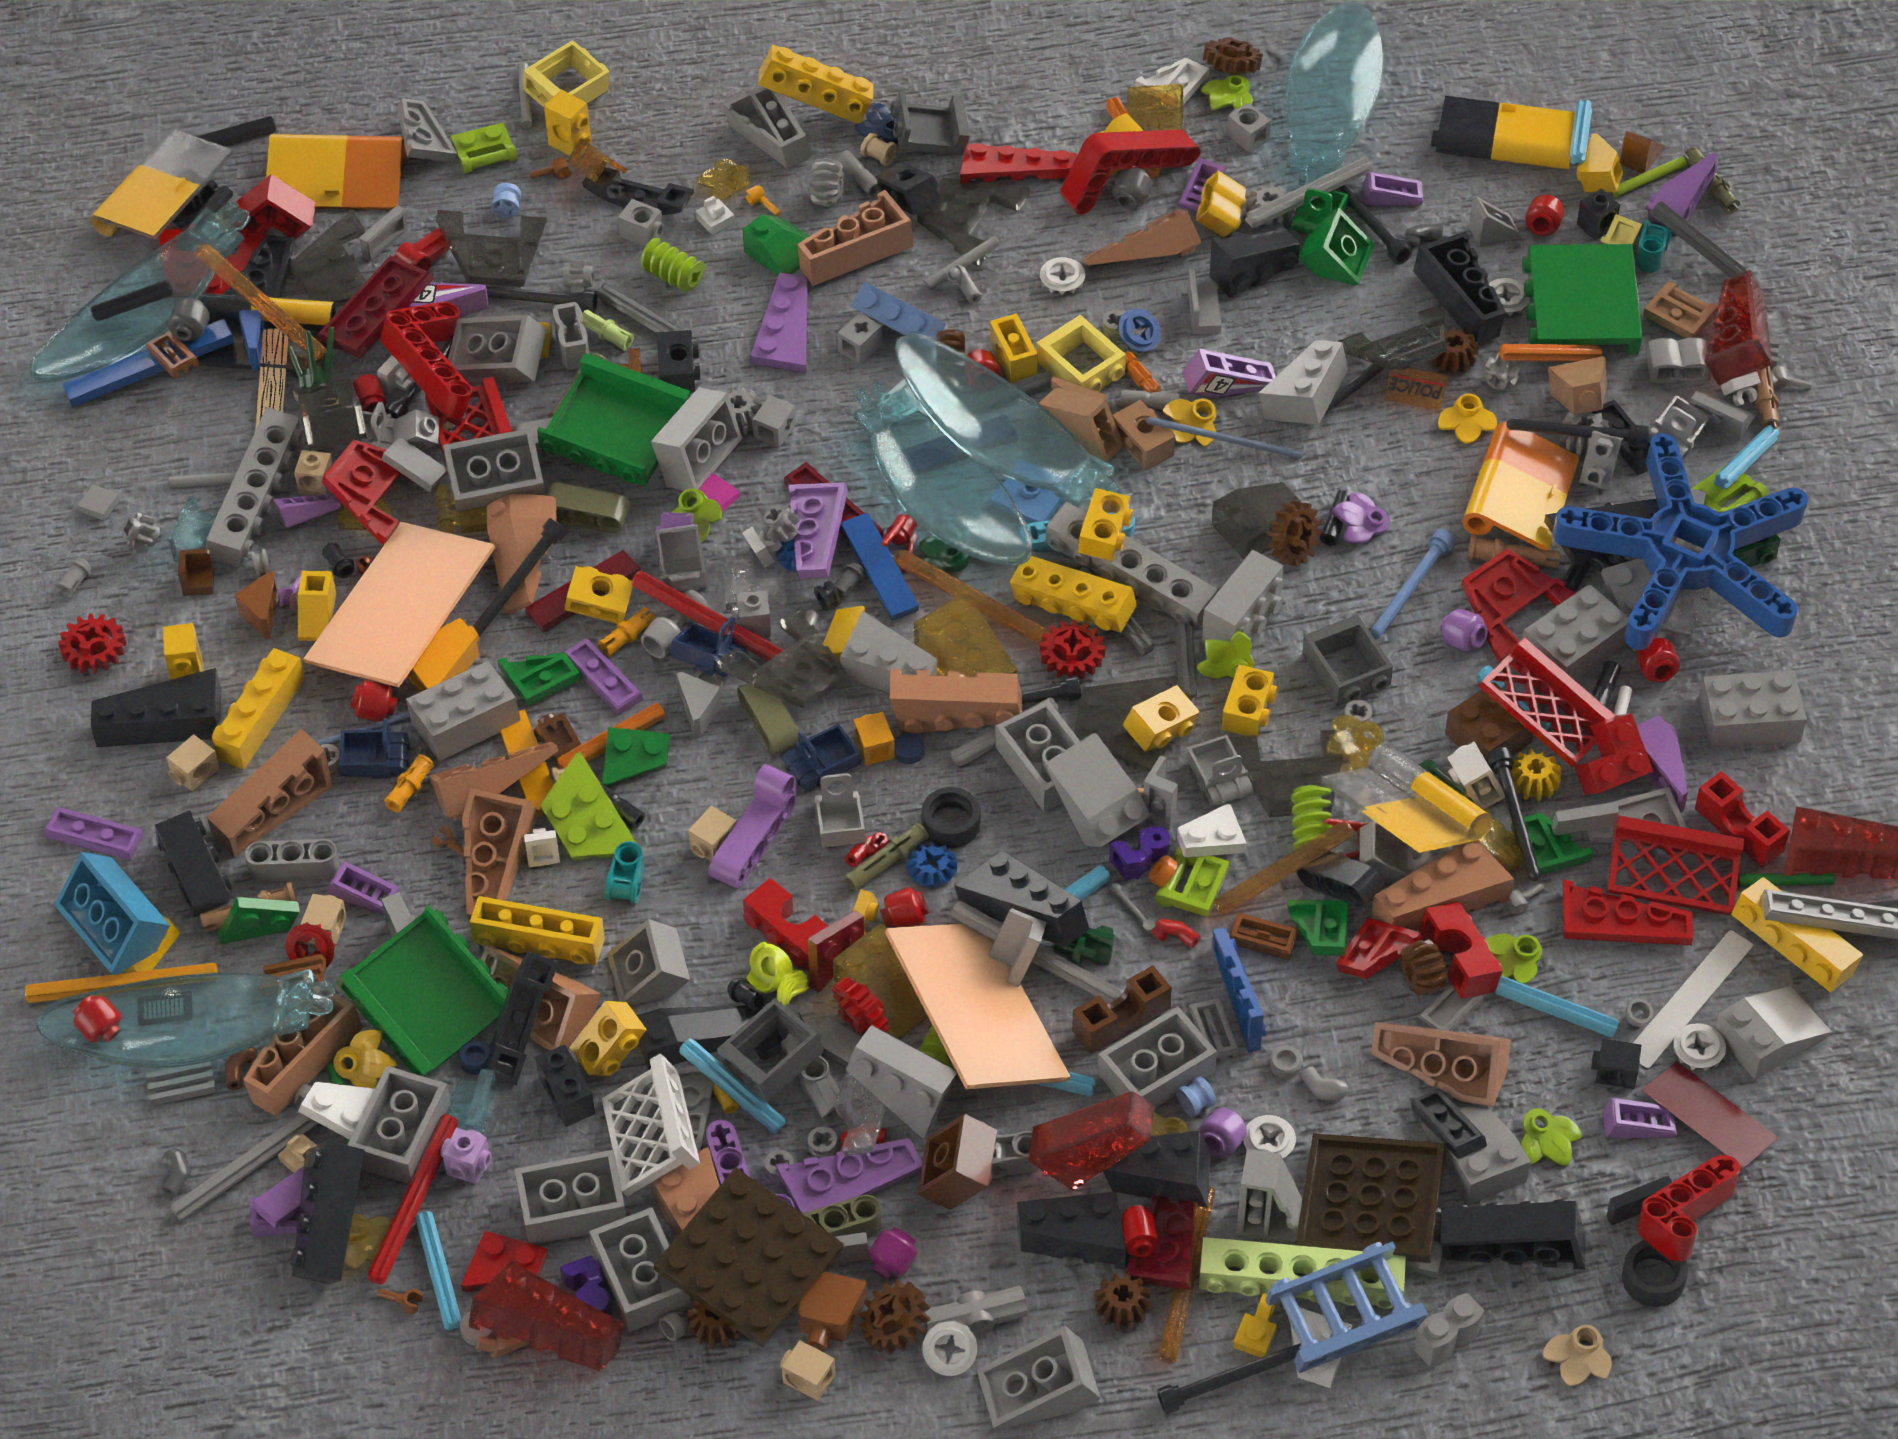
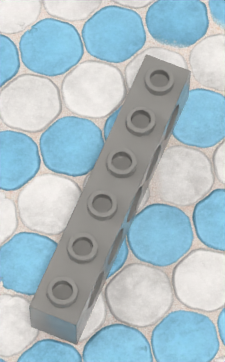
M266 407L206 538V548L210 549L212 560L240 568L244 557H250L254 545L252 539L254 535L260 534L263 527L264 512H270L274 500L272 494L274 490L279 491L284 476L282 472L284 468L289 469L293 459L292 449L294 446L298 447L303 436V430L299 429L300 417Z
M1066 501L1046 526L1045 542L1053 550L1065 553L1073 558L1077 564L1084 567L1087 566L1104 579L1132 587L1134 596L1147 601L1154 609L1164 611L1174 617L1178 623L1185 622L1187 625L1191 624L1194 630L1203 622L1204 608L1217 594L1218 589L1127 536L1125 537L1122 551L1116 550L1113 561L1078 553L1079 539H1076V537L1080 536L1087 513Z

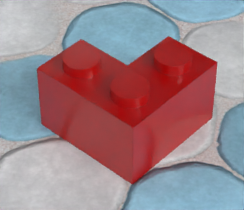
M270 174L236 201L232 226L243 233L263 234L271 227H274L288 237H294V240H296L312 227L316 202Z
M1632 713L1616 715L1591 725L1601 755L1574 766L1584 795L1601 793L1653 772Z

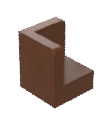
M210 549L179 550L178 576L183 596L213 594L215 570Z

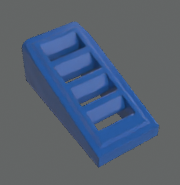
M260 310L239 311V321L249 362L253 370H258L261 363L263 330H265L262 312Z

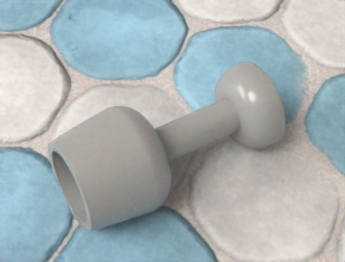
M688 589L683 593L708 607L706 600L698 592ZM677 612L671 619L665 617L655 618L641 637L644 649L656 658H664L671 651L672 640L681 632L679 628L689 617Z

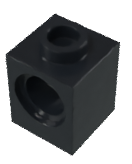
M1601 188L1580 201L1577 225L1590 237L1597 240L1607 234L1615 215H1619L1620 204Z
M1602 1038L1600 1051L1594 1050L1591 1069L1597 1070L1595 1083L1635 1089L1642 1045Z

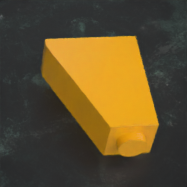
M458 618L438 630L407 675V678L419 692L463 673L470 668L479 656L477 642L480 641V638L475 628L471 625L467 626L461 618Z

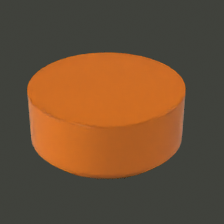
M1168 855L1161 857L1152 867L1149 873V881L1158 888L1163 887L1174 875L1178 863Z

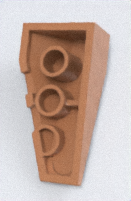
M1177 209L1146 224L1148 230L1143 232V229L1131 232L1122 238L1123 242H1112L1081 259L1084 264L1093 265L1176 255L1178 253L1181 256H1185L1196 250L1195 245L1201 243V240L1188 211Z
M509 493L487 504V531L490 543L495 546L492 554L500 591L542 538L541 533L544 530L542 527L549 518L556 521V499L553 496ZM541 559L504 605L506 614L511 615L533 604L542 574L538 570Z
M473 788L470 789L462 817L465 840V888L468 916H472L478 896L507 900L526 851L524 835L532 833L538 812L531 801Z

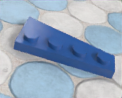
M1225 927L1213 930L1212 950L1247 1051L1249 1053L1261 1050L1262 1037L1266 1036L1263 1021L1264 1014L1247 978L1245 967L1241 964L1238 957L1235 939H1230Z

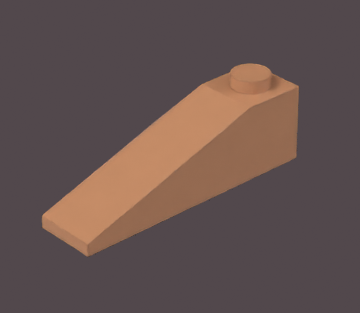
M548 742L512 752L510 754L511 759L505 760L504 756H495L481 762V767L475 768V766L464 764L428 776L443 814L447 818L453 817L454 821L461 820L471 788L499 794L558 752V748L553 742Z
M485 945L481 957L489 967L491 972L489 975L497 984L499 982L502 983L509 990L523 959L491 945ZM555 972L549 992H544L529 1037L535 1043L548 1050L555 1049L564 1044L568 1048L594 1016L601 994L576 980Z
M1375 1022L1371 1054L1404 1072L1411 1073L1433 1087L1440 1088L1459 1101L1494 1106L1507 1074L1511 1039Z

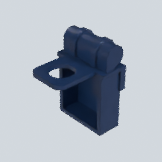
M730 617L721 626L719 633L690 623L672 640L670 656L696 665L697 670L713 675L717 672L721 677H726L744 662L748 652L745 647L734 643L735 617ZM729 627V631H728V634H727V636H726V635H724V634H725V631L727 630V628Z
M384 718L382 730H342L339 753L340 775L372 776V779L391 778L392 772L394 775L400 776L401 773L407 771L409 766V735L405 732H391L387 718Z
M839 723L810 738H807L802 731L799 732V743H795V748L782 756L786 769L793 774L797 784L805 791L812 790L816 785L821 788V778L823 776L842 774L861 764V752Z

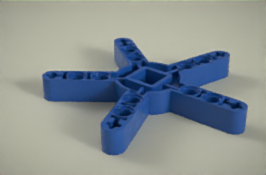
M1660 433L1652 437L1646 458V465L1660 509L1651 519L1571 506L1558 510L1552 532V537L1556 543L1566 547L1640 558L1644 560L1646 567L1653 574L1629 616L1624 636L1625 642L1629 647L1643 650L1650 646L1682 589L1698 590L1709 587L1772 636L1786 637L1792 632L1798 611L1797 604L1734 556L1733 551L1800 525L1808 503V496L1803 490L1793 487L1719 513L1708 506L1694 502L1678 443L1673 436ZM1679 538L1701 547L1703 550L1698 554L1674 544V542Z

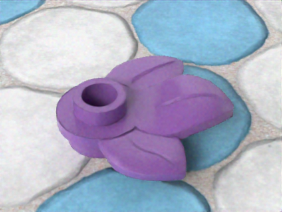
M1350 493L1349 502H1341L1331 511L1335 517L1348 525L1343 540L1349 543L1368 542L1372 536L1384 533L1390 524L1388 514L1383 509L1376 507L1369 497L1361 493Z

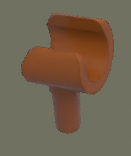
M559 157L553 160L551 166L531 171L530 176L531 178L555 173L558 179L563 180L567 179L571 172L567 162Z
M441 827L438 829L445 835L446 841H441L437 836L431 837V842L434 846L438 848L447 846L465 859L464 848L453 839V832L450 828Z
M381 1288L377 1292L378 1297L402 1304L404 1311L410 1315L418 1312V1306L408 1301L416 1300L423 1302V1294L418 1289H409L405 1294H398Z

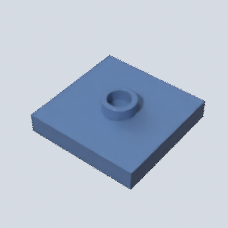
M1019 461L991 499V507L1027 523L1050 520L1070 492L1071 483Z

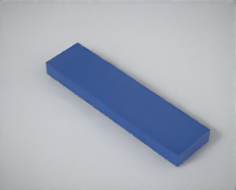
M865 513L841 522V530L860 565L865 570V574L890 620L894 621L919 611V604L887 546L883 547L881 545L883 539L870 515Z

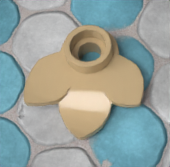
M1581 1325L1575 1328L1570 1335L1554 1336L1547 1343L1543 1351V1359L1561 1363L1560 1375L1563 1382L1569 1387L1582 1384L1590 1374L1606 1379L1612 1366L1610 1355L1602 1348L1603 1338L1595 1327L1590 1325ZM1588 1341L1591 1346H1584L1579 1342Z

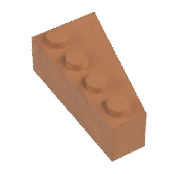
M886 190L877 194L878 199L872 203L866 201L859 205V211L851 216L843 215L838 218L837 224L832 228L824 227L797 244L800 271L807 277L812 286L913 247L911 220Z
M890 669V701L900 734H919L923 732L997 725L1022 713V691L1017 674L977 672L974 677H966L960 674V672L948 671L947 676L929 675V670H916V675L901 674V669Z
M300 729L207 817L211 836L235 858L246 850L250 844L257 842L333 787L325 750L304 730Z
M1479 840L1459 844L1375 894L1371 917L1377 921L1416 931L1419 930L1425 910L1428 907L1460 902L1465 911L1472 909L1475 912L1485 909L1487 904L1499 901V903L1509 901L1514 878Z
M308 977L302 985L303 991L298 999L294 998L289 1005V1013L282 1024L278 1023L272 1032L274 1037L268 1047H263L243 1079L252 1103L275 1117L294 1099V1095L303 1083L309 1084L334 1058L335 1054L345 1047L363 1028L355 1004Z
M709 1147L697 1152L700 1164L688 1170L682 1164L650 1183L652 1197L676 1237L719 1187Z

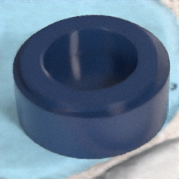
M904 733L895 739V758L904 764H913L923 758L924 741L919 735Z
M471 1041L462 1046L458 1054L462 1070L473 1075L485 1072L490 1048L480 1041Z

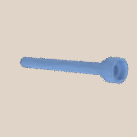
M1437 529L1429 539V551L1371 628L1370 633L1374 638H1379L1438 557L1448 554L1455 546L1456 539L1450 532L1444 529Z

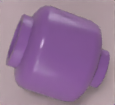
M1463 609L1453 610L1443 618L1440 625L1444 643L1464 652H1472L1476 648L1481 647L1487 638L1488 630L1483 618L1478 614Z
M1218 1108L1212 1111L1198 1129L1201 1131L1210 1155L1217 1157H1228L1233 1154L1247 1134V1128L1243 1119L1234 1111L1226 1108Z

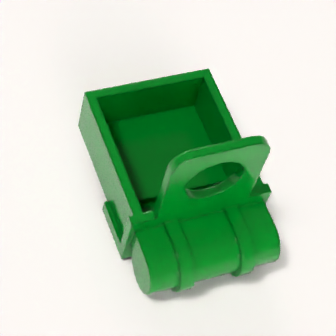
M1308 188L1305 191L1303 205L1296 208L1291 230L1298 231L1300 234L1310 235L1334 209L1339 207L1343 212L1345 211L1348 194L1334 190L1327 193ZM1318 196V198L1310 201L1312 197Z

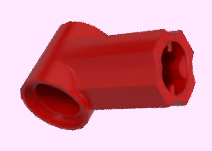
M439 227L414 244L410 242L403 243L396 250L394 257L429 271L431 263L453 247L452 240L447 235V232Z

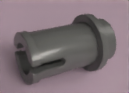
M851 562L843 567L842 575L834 584L842 601L848 598V595L857 583H862L864 580L865 570L858 563Z

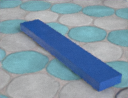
M224 319L207 325L202 337L196 341L180 340L196 357L235 342ZM169 341L165 342L181 360L185 359ZM156 346L162 352V354L174 365L175 363L158 346ZM145 350L62 383L71 406L75 407L162 372L165 369L148 350Z

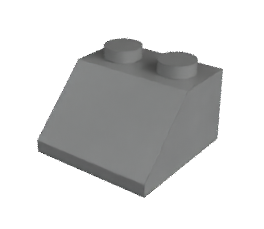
M647 919L607 953L619 1002H627L629 1006L669 998L690 981L677 928Z

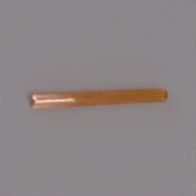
M202 243L195 251V255L308 354L306 330L210 245ZM312 336L315 361H320L326 354V348Z
M899 550L894 558L897 566L1031 641L1040 644L1043 633L1049 634L1048 629L908 551Z
M1209 1186L1208 1208L1199 1207L1196 1203L1191 1290L1174 1288L1159 1351V1360L1165 1363L1174 1364L1178 1358L1202 1253L1203 1237L1206 1235L1215 1196V1189L1212 1186Z

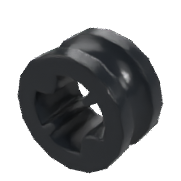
M831 581L824 582L823 587L818 585L814 588L815 597L823 610L829 611L831 605L838 606L841 604L840 595Z

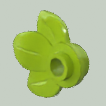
M1231 75L1224 80L1209 81L1201 89L1202 93L1210 95V107L1213 111L1232 105L1234 109H1239L1247 103L1252 105L1253 98L1249 93L1250 83L1245 77L1240 75Z
M693 488L686 489L680 494L678 507L671 511L672 513H694L693 524H698L701 543L709 535L710 523L717 522L722 518L720 505L715 500L707 499L701 490Z
M1237 631L1231 637L1230 642L1207 639L1205 641V652L1208 659L1197 665L1198 671L1206 677L1220 679L1226 676L1234 678L1238 668L1235 667L1236 665L1241 664L1254 668V660L1250 655L1252 650L1250 638L1241 631Z
M1502 933L1485 939L1493 956L1501 964L1503 977L1510 978L1513 976L1515 981L1526 984L1534 979L1537 974L1536 963L1542 956V947L1535 937L1521 935L1515 938L1509 934Z
M1535 1108L1528 1111L1522 1120L1525 1135L1520 1145L1528 1156L1531 1165L1539 1161L1542 1156L1564 1167L1569 1165L1572 1156L1570 1142H1575L1582 1138L1579 1127L1571 1119L1565 1116H1552L1544 1109ZM1535 1120H1540L1544 1124V1128L1538 1127Z

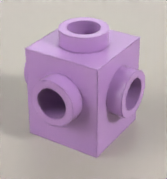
M456 1128L451 1139L447 1138L441 1149V1157L444 1160L446 1175L476 1185L483 1171L488 1168L492 1156L491 1152H489L487 1137H484L475 1130L466 1131Z

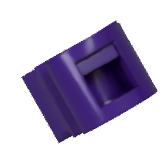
M1159 826L1142 829L1139 832L1137 851L1130 849L1126 842H1111L1109 861L1125 881L1140 879L1146 870L1151 869V863L1155 864L1161 857L1169 855L1170 834L1165 828Z
M592 1255L560 1266L564 1285L574 1291L580 1288L576 1293L580 1317L589 1325L597 1326L605 1323L610 1318L611 1310L609 1296L604 1289L601 1264L596 1262Z

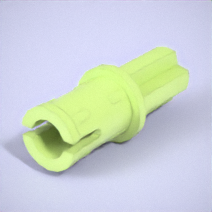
M589 310L583 312V325L599 334L600 340H607L623 351L630 348L634 340L633 334L615 325L612 319L606 321Z

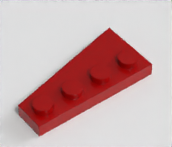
M981 143L967 144L960 172V183H970V178L982 177L983 182H995V177L1010 176L1012 181L1023 180V178L1029 175H1035L1037 179L1066 178L1077 157V153H1069L1065 150L1045 151L1038 148L1022 149L1011 146H986Z
M1563 879V939L1692 946L1693 919L1691 911L1655 902L1645 904L1635 901L1632 896L1622 894L1621 897L1602 893L1603 889L1590 886L1589 889L1574 886L1573 881Z

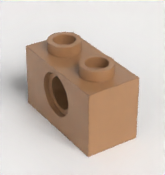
M1141 400L1112 415L1124 448L1145 471L1174 456L1176 438L1173 431L1168 428L1148 424L1145 420L1146 418L1158 419V416L1152 408H1148Z

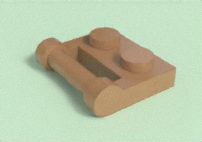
M1668 281L1645 306L1643 316L1684 338H1695L1709 322L1715 319L1719 312V306L1712 302L1707 304L1678 288L1677 284Z

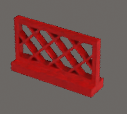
M494 377L482 378V386L471 387V398L478 397L479 402L475 407L468 405L467 413L469 414L464 420L445 416L435 407L430 398L425 395L429 414L441 418L439 420V445L444 460L443 445L467 441L460 437L464 430L476 434L473 439L512 432ZM475 416L486 421L482 428L470 423ZM448 421L458 426L454 433L442 429L444 423Z
M1525 637L1478 686L1572 768L1596 744L1591 725L1615 716ZM1509 665L1512 666L1521 675L1511 674ZM1491 682H1505L1506 691H1500ZM1513 683L1524 684L1526 694L1516 693ZM1532 685H1534L1545 696L1534 695ZM1517 701L1528 702L1530 712L1519 708ZM1536 703L1548 704L1550 714L1538 713ZM1556 705L1568 716L1558 715ZM1540 721L1552 722L1553 732H1547L1541 727ZM1560 723L1570 724L1573 734L1562 733ZM1580 726L1592 736L1581 735ZM1564 742L1575 743L1577 754L1571 753L1565 747Z
M1619 815L1613 826V845L1606 893L1624 894L1638 899L1732 916L1731 914L1735 906L1740 857L1744 848V838ZM1621 841L1632 843L1640 853L1627 860L1620 851ZM1655 848L1664 849L1671 859L1658 866L1649 852ZM1686 854L1695 855L1702 865L1690 872L1680 858ZM1642 857L1653 869L1652 872L1643 878L1631 866V864ZM1619 860L1622 865L1617 868ZM1717 860L1732 862L1731 873L1721 878L1711 864ZM1673 863L1684 874V877L1674 884L1662 871ZM1706 868L1716 883L1704 890L1694 876ZM1624 869L1636 881L1629 887L1615 885L1616 874ZM1656 874L1667 887L1661 893L1652 892L1645 883ZM1730 879L1728 887L1725 882ZM1687 880L1698 892V895L1692 899L1683 898L1676 889ZM1720 886L1728 896L1727 906L1715 904L1708 893Z

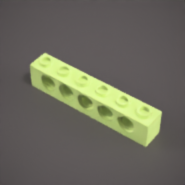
M1203 1237L1199 1289L1212 1293L1236 1292L1245 1296L1268 1294L1271 1285L1278 1280L1289 1278L1292 1281L1299 1278L1295 1275L1297 1273L1307 1275L1362 1254L1363 1251ZM1392 1254L1391 1259L1386 1260L1402 1295H1404L1406 1257ZM1374 1266L1355 1272L1371 1305H1376L1383 1309L1393 1308ZM1230 1267H1237V1268H1239V1269H1241V1270H1240V1271H1231V1270H1229L1228 1268H1230ZM1271 1270L1274 1274H1265L1262 1271ZM1343 1277L1342 1280H1335L1325 1284L1332 1301L1342 1302L1350 1306L1356 1305ZM1371 1279L1374 1280L1376 1283L1369 1284L1364 1282L1363 1280ZM1312 1289L1294 1296V1298L1309 1299L1312 1302L1318 1303Z

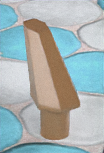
M532 1333L496 1334L495 1339L479 1336L476 1349L491 1352L492 1358H498L528 1345Z

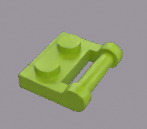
M504 122L450 136L452 146L457 152V158L464 174L472 172V169L508 160L513 162L518 160L515 146L512 144Z
M1723 467L1691 488L1706 492L1704 505L1719 513L1768 496L1766 486L1761 482H1755L1745 473L1740 475L1727 489L1715 486L1716 474ZM1742 491L1746 492V494H1744L1739 499L1731 503L1729 506L1721 507L1725 503L1730 501L1732 498L1740 494Z
M1178 847L1173 855V860L1178 863L1177 869L1169 882L1163 888L1158 889L1154 899L1160 906H1174L1208 917L1228 873L1230 861L1211 855L1184 858L1181 848ZM1193 865L1194 867L1183 892H1176L1175 889L1185 866Z

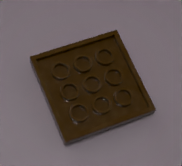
M1313 1133L1295 1245L1363 1251L1369 1245L1381 1242L1382 1245L1393 1242L1396 1247L1393 1255L1405 1256L1406 1261L1431 1263L1446 1153L1445 1143Z
M735 1167L655 1262L653 1270L763 1348L843 1250L844 1243Z

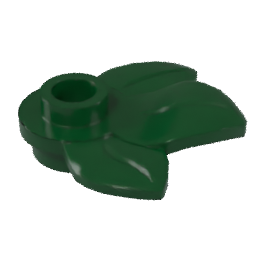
M949 531L944 538L929 536L921 540L919 548L925 557L916 565V571L924 574H938L945 569L950 572H959L968 566L970 554L967 547H965L966 540L964 536L959 532Z

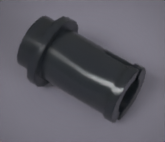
M331 542L324 546L322 555L332 566V573L342 579L350 577L355 570L353 559L347 557L336 542L335 544Z
M735 978L727 987L731 1000L742 1002L753 1011H759L758 1007L762 1009L766 1004V994L751 986L746 978Z

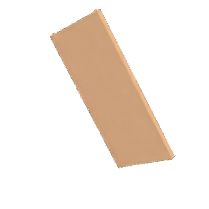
M400 522L304 657V662L400 687L495 549L494 544Z
M965 924L886 929L885 934L965 1089L1069 1081L1071 1076L1021 984L1017 987L1007 983L1011 966L989 957L994 940Z

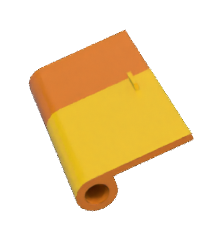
M271 134L269 138L266 178L272 174L316 202L315 209L392 210L399 203L401 164H404L405 159H410V157H407L403 136Z
M1506 422L1499 423L1493 432L1462 520L1463 527L1471 534L1485 535L1493 526H1496L1548 552L1553 537L1551 531L1544 523L1545 514L1557 513L1559 509L1564 507L1580 456L1532 432L1509 430Z

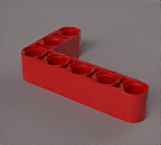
M1184 130L1094 133L1084 141L1063 183L1060 195L1078 215H1083L1095 206L1112 170L1186 167L1193 164L1199 158L1201 150Z
M437 302L389 311L386 314L380 336L382 344L445 416L453 419L463 418L467 412L472 388L434 344V342L449 340L454 334L460 314L459 308L449 302Z

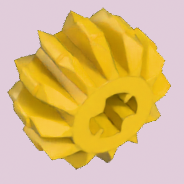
M1532 748L1528 755L1519 752L1510 772L1517 794L1523 793L1525 801L1530 797H1534L1539 803L1542 796L1550 799L1553 792L1558 790L1562 770L1561 766L1556 764L1555 756L1546 757L1545 750L1540 754H1535Z

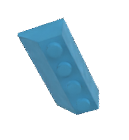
M81 852L54 904L110 973L115 975L157 952L170 927V924L115 860L108 856Z

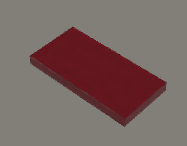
M390 255L317 334L319 339L327 344L329 327H334L333 347L361 359L380 338L386 314L392 310L408 308L433 280L431 273Z

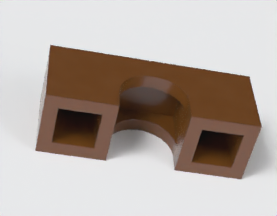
M1152 965L1127 979L1124 992L1113 1002L1107 1004L1099 995L1074 1009L1072 1032L1088 1052L1092 1054L1171 1009L1172 987L1155 966Z

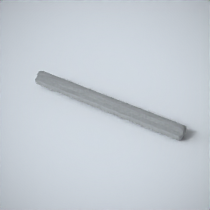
M1362 157L1248 212L1245 218L1246 223H1249L1252 228L1258 227L1303 205L1305 191L1308 188L1328 193L1371 172V168L1374 166L1373 162L1368 157ZM1318 196L1312 197L1310 201L1318 198Z
M958 901L951 911L952 918L994 941L1002 927V923L962 901ZM1041 945L1038 946L1031 962L1094 997L1100 995L1107 1004L1120 996L1121 991L1117 987Z
M300 1114L173 1203L171 1210L174 1216L180 1221H184L287 1147V1142L295 1135L299 1136L302 1133L306 1135L319 1126L320 1123Z

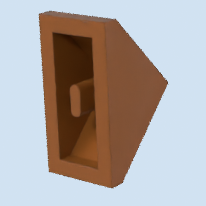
M1626 131L1620 164L1640 173L1647 172L1661 154L1665 145L1640 134Z
M267 572L235 594L239 614L264 638H271L278 596L275 572Z

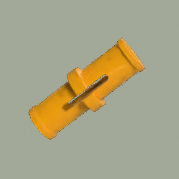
M642 607L640 611L627 621H620L614 631L598 641L601 651L607 648L604 655L611 657L613 653L626 643L634 642L637 635L655 619L652 612L646 616L649 609Z
M419 754L405 773L400 774L397 778L396 786L384 799L388 809L396 813L401 812L409 798L419 792L422 781L434 768L433 761L430 758Z

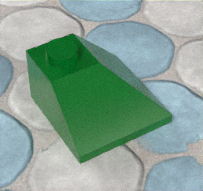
M1338 207L1306 238L1298 258L1318 277L1356 286L1360 283L1375 244Z
M761 214L742 229L744 253L778 276L779 273L793 274L800 269L797 244L810 237L784 218Z

